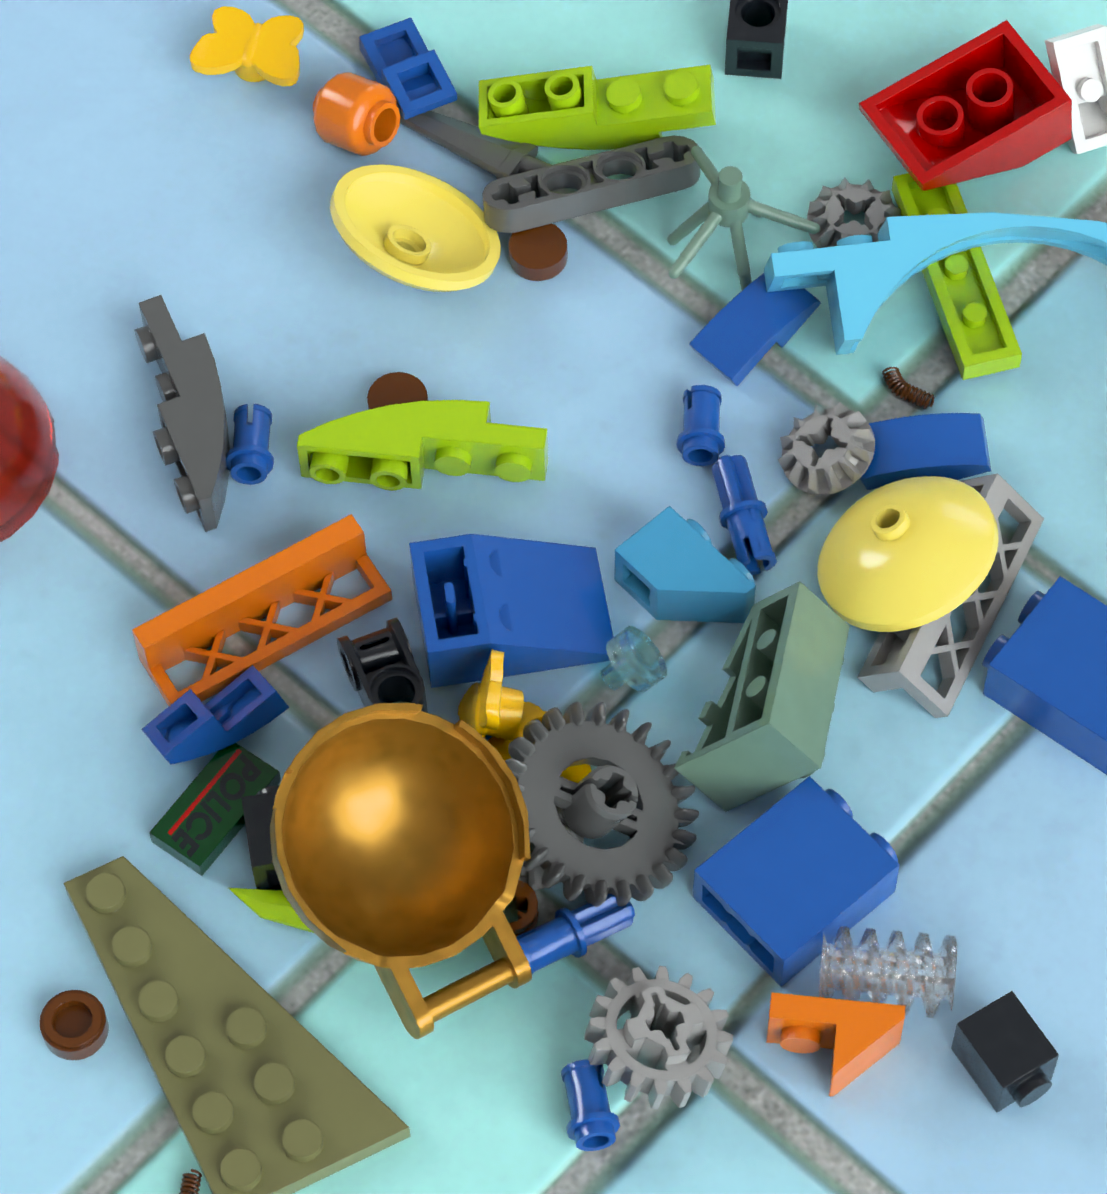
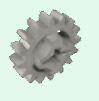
M659 966L655 978L647 980L642 970L637 967L632 969L627 984L614 977L610 980L605 995H597L589 1015L591 1018L584 1034V1040L594 1043L588 1060L590 1065L607 1064L608 1068L602 1081L606 1087L614 1085L619 1081L627 1085L624 1100L632 1102L638 1093L642 1092L648 1094L651 1109L658 1110L663 1097L670 1095L678 1108L685 1107L692 1091L704 1097L708 1094L714 1078L720 1079L729 1060L726 1055L733 1042V1034L722 1031L729 1015L727 1010L709 1009V1004L714 995L710 988L698 994L690 990L692 975L686 973L680 978L678 983L669 981L667 968ZM629 1010L631 1014L630 1019L626 1020L622 1029L617 1030V1020ZM700 1045L699 1057L691 1064H688L687 1057L691 1054L693 1047Z

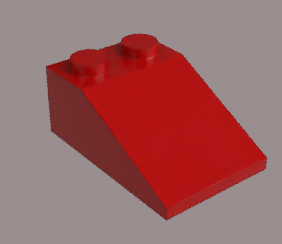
M1007 20L859 103L861 113L922 191L1023 167L1072 139V99Z

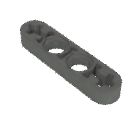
M666 136L499 178L490 182L482 193L485 223L491 229L498 232H520L687 189L698 182L701 175L700 167L691 155L692 147L698 146V144L684 136ZM618 174L633 176L628 179L621 180L607 178L611 175ZM571 188L578 190L573 193L567 194L552 192L556 189Z

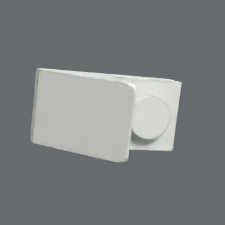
M1096 24L1045 40L1052 76L1072 99V139L1067 141L1074 154H1081L1107 145V26Z

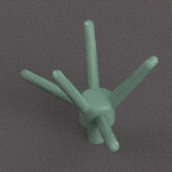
M694 146L691 149V155L711 183L708 202L668 236V243L676 245L702 224L670 268L669 277L677 279L715 228L720 225L730 227L741 290H743L752 283L742 223L747 219L749 213L756 217H763L811 234H817L820 231V226L810 220L756 202L750 198L749 187L742 181V172L738 168L728 166L718 172L704 151L699 146Z

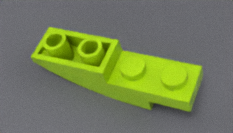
M711 65L596 79L593 67L585 66L479 80V130L481 134L517 143H530L535 146L563 149L609 150L661 138L662 132L716 125L714 77Z
M417 401L360 411L326 422L300 434L297 441L301 477L313 478L324 484H339L345 481L373 484L380 489L389 491L402 488L422 489L425 469L438 470L450 476H462L467 473L498 476L509 482H523L528 479L545 481L548 466L547 428L491 423L490 402Z

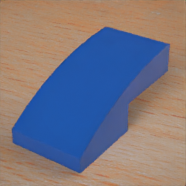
M411 17L359 36V49L377 82L389 87L394 94L400 115L404 120L457 101V92L435 50L428 51Z
M763 273L722 308L695 336L689 345L715 369L738 386L775 343L781 348L784 347L819 307L821 302L805 288L767 292L765 275Z
M937 413L869 423L875 438V451L868 469L860 480L867 490H871L898 480L925 475L959 480L990 472L991 465L982 415L980 413Z
M252 665L205 705L190 689L141 730L171 765L190 761L226 748L267 725L287 710L289 706Z

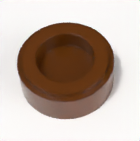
M548 224L514 232L510 236L508 245L509 262L512 269L519 276L531 281H544L557 276L566 266L568 258L567 239L562 230L556 225Z
M392 372L379 377L371 385L367 395L368 410L387 405L428 401V394L424 384L414 375L404 372Z
M68 990L57 994L47 1002L40 1015V1030L45 1044L53 1054L60 1058L81 1060L90 1057L103 1046L107 1039L109 1024L104 1007L94 995L86 991Z

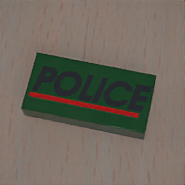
M237 743L219 750L149 832L152 843L203 876L245 825L241 797L256 795L258 791L266 787L278 785L281 782L280 772Z

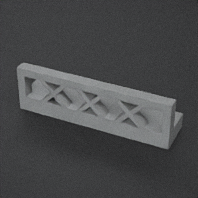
M998 473L961 481L974 488L986 500L997 522L999 537L997 553L990 569L991 582L986 592L979 593L977 588L962 603L967 626L962 641L954 643L950 622L952 611L935 621L913 629L880 632L857 677L873 692L903 688L934 718L948 717L1044 520ZM1003 508L1019 523L1009 544H1003L998 520ZM938 653L942 681L936 691L921 677V674L930 656Z

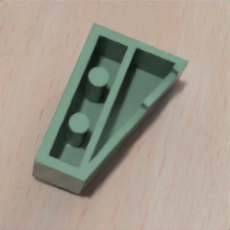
M800 581L754 604L722 668L730 676L729 681L718 703L716 704L713 701L706 702L698 718L706 725L703 735L694 753L689 751L681 753L674 769L725 812L796 779L806 778L816 770L821 769L825 757V746L831 716L835 707L834 701L841 667L844 662V652L850 626Z

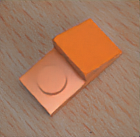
M771 992L766 1043L780 1044L783 1049L794 1053H813L820 1048L833 1049L829 1097H833L900 1044L906 1006Z

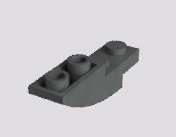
M162 295L139 302L143 327L134 330L146 363L156 360L162 374L155 376L163 401L157 404L162 428L153 431V436L165 466L175 462L181 477L174 479V485L185 513L188 514L196 511L205 532L216 529L225 503L229 479L226 454L230 450L221 384L215 359L205 333L182 341Z

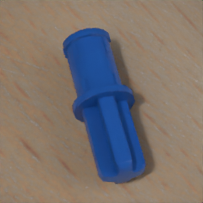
M724 455L712 467V473L723 508L720 512L719 520L721 526L729 530L737 560L748 569L751 575L760 574L761 571L757 560L762 559L766 571L770 570L777 563L764 523V518L768 511L765 503L757 498L746 458L742 455Z
M607 894L605 902L597 908L590 903L572 911L562 907L555 912L554 919L520 934L516 938L529 962L533 974L535 971L571 954L576 958L584 956L587 953V946L630 927L633 923L635 911L630 902L625 906H618L615 895Z

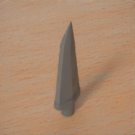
M427 111L406 120L400 115V123L495 175L497 179L551 165L536 158L538 146L530 143H517L483 135L477 126L433 111Z

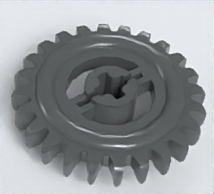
M577 701L565 710L564 715H562L558 708L554 707L543 715L542 723L538 719L531 720L524 726L523 737H517L508 746L511 758L505 760V762L517 779L528 810L531 859L524 861L523 866L528 871L540 866L544 870L542 884L548 889L556 882H562L564 897L569 901L575 900L582 891H584L586 901L596 908L605 902L607 894L615 895L618 906L628 904L631 897L637 901H646L653 894L654 888L663 889L672 882L673 874L670 871H678L687 864V856L679 850L689 848L697 838L695 834L679 829V827L690 825L698 818L699 811L687 808L682 809L678 807V804L690 797L695 792L696 787L693 785L673 786L671 780L679 774L674 769L676 763L663 765L660 761L666 750L670 747L671 741L664 740L650 748L645 745L647 734L652 726L651 722L642 724L630 734L626 732L629 718L628 709L620 711L612 718L609 724H606V705L604 702H600L590 709L585 718L582 704ZM582 764L597 766L579 783L560 776L568 767ZM555 806L562 808L567 825L573 832L583 838H602L612 829L630 837L623 846L606 850L587 846L571 836L561 823Z

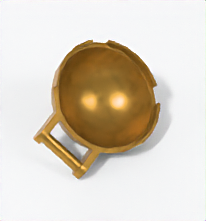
M378 703L344 713L318 730L295 756L285 771L275 795L270 823L272 862L283 894L301 921L328 946L357 961L374 965L405 1029L414 1039H420L434 1031V1022L507 984L516 989L532 979L529 962L503 912L514 898L523 862L531 859L528 810L516 777L498 750L472 726L462 720L453 724L439 716L421 711L423 706L421 704ZM482 937L494 962L423 998L409 969L424 967L456 956Z

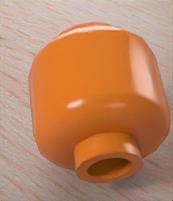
M350 72L337 74L318 91L313 102V119L316 132L320 138L326 143L361 156L374 154L382 147L388 145L397 134L400 125V112L397 107L396 98L390 88Z

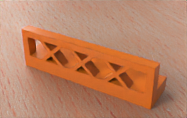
M350 514L132 629L139 660L168 706L190 689L202 702L222 691L252 665L260 671L391 601L392 591L368 557L364 531L353 515ZM355 569H358L370 587V590L353 599L330 595L334 581ZM293 602L315 606L311 621L299 628L276 624L280 610ZM239 631L261 635L257 650L244 657L222 653L226 638ZM271 638H277L276 640L270 643ZM184 660L206 664L202 679L179 692L165 672V670Z

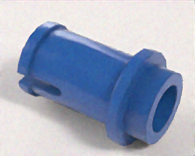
M695 385L691 387V391L686 389L683 393V432L678 435L676 445L678 451L682 454L683 460L688 464L708 466L718 460L719 455L725 448L724 436L719 432L722 395L717 388L712 386Z
M243 404L234 411L233 448L226 454V464L231 477L235 481L254 485L263 482L267 474L273 470L274 457L269 452L272 413L265 406L253 404V420L248 422V404Z
M588 1059L572 1062L561 1071L571 1115V1121L567 1124L566 1130L568 1137L575 1141L578 1149L597 1151L611 1146L616 1141L615 1133L620 1128L618 1116L610 1111L606 1086L602 1083L605 1073L603 1065H590Z

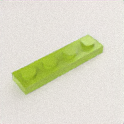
M909 173L893 176L891 190L898 208H901V216L968 213L957 183L922 191ZM975 247L952 254L923 269L924 279L962 380L1020 367L1022 352L982 248Z

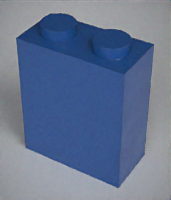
M1060 576L1046 594L1038 590L1030 597L1019 615L1018 622L1021 625L1010 638L1002 634L988 650L982 666L988 669L983 695L1107 775V605Z
M809 776L694 870L693 898L782 987L895 892L900 864L894 849L881 835L875 832L869 835L853 819L852 811L841 795L833 789L828 788L824 790Z

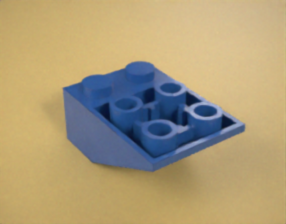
M465 534L409 543L413 585L431 688L481 681L492 649L504 652L503 677L617 660V651L595 547L480 534Z

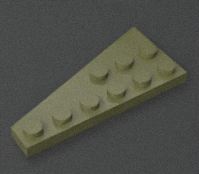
M124 856L64 883L67 895L212 1194H293L411 1137L408 1125Z

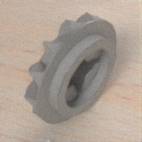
M844 178L837 187L829 188L823 186L817 199L810 202L807 220L819 224L820 231L817 234L809 233L818 248L837 246L838 240L854 235H870L873 242H879L877 233L887 217L901 216V208L893 204L890 190L880 192L874 189L869 179L863 185L850 184ZM848 210L853 215L863 211L865 213L864 224L861 225L855 220L847 224L843 223L844 211Z
M840 402L834 408L828 409L815 404L814 413L804 419L794 417V428L790 434L780 437L783 450L782 457L778 461L788 480L799 490L814 495L833 494L848 488L866 472L875 451L874 434L871 426L860 411L854 412L849 410ZM828 436H831L839 447H836V449H826L822 458H819L811 446L824 444Z

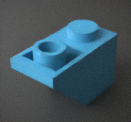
M668 506L615 549L614 580L656 620L745 623L755 603L756 585L748 569L740 561L734 558L728 560L712 545L709 535L698 522L693 519L685 520L671 506Z

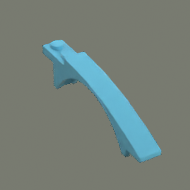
M996 212L887 217L877 233L879 242H873L870 235H854L838 240L837 246L814 249L813 243L808 241L784 244L778 247V253H771L764 268L767 292L826 286L836 355L850 354L855 352L873 316L884 302L908 279L929 265L952 254L971 248L999 243L1020 242L1045 244L1068 249L1107 265V223L1093 220Z

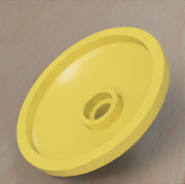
M395 165L362 166L346 173L338 181L330 200L331 217L348 248L370 268L403 285L433 292H452L468 289L488 279L500 258L501 244L498 233L485 223L482 209L453 186L426 173Z
M922 476L906 478L886 484L854 503L829 532L822 546L817 565L818 583L821 592L830 608L841 619L860 629L876 632H896L928 624L961 605L984 581L997 553L999 541L997 522L981 494L961 481L946 477Z

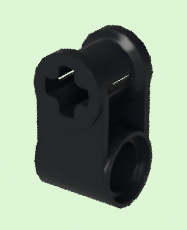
M398 618L387 620L386 628L353 640L348 636L337 638V646L344 669L353 689L358 691L364 707L378 703L405 701L423 705L421 711L428 713L423 678L415 664L407 636Z

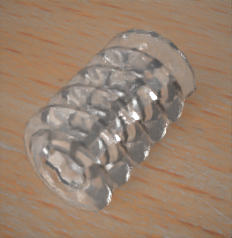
M839 926L832 943H827L823 930L818 997L833 998L837 990L842 992L844 1000L859 1001L862 993H868L870 1002L885 1004L888 996L893 995L897 1005L906 1006L905 1016L908 1015L915 998H921L927 1018H934L942 1000H948L952 1011L957 965L956 937L946 935L938 952L934 953L929 934L919 932L911 950H907L903 934L899 930L892 931L884 948H880L874 928L865 929L858 946L853 944L848 926Z

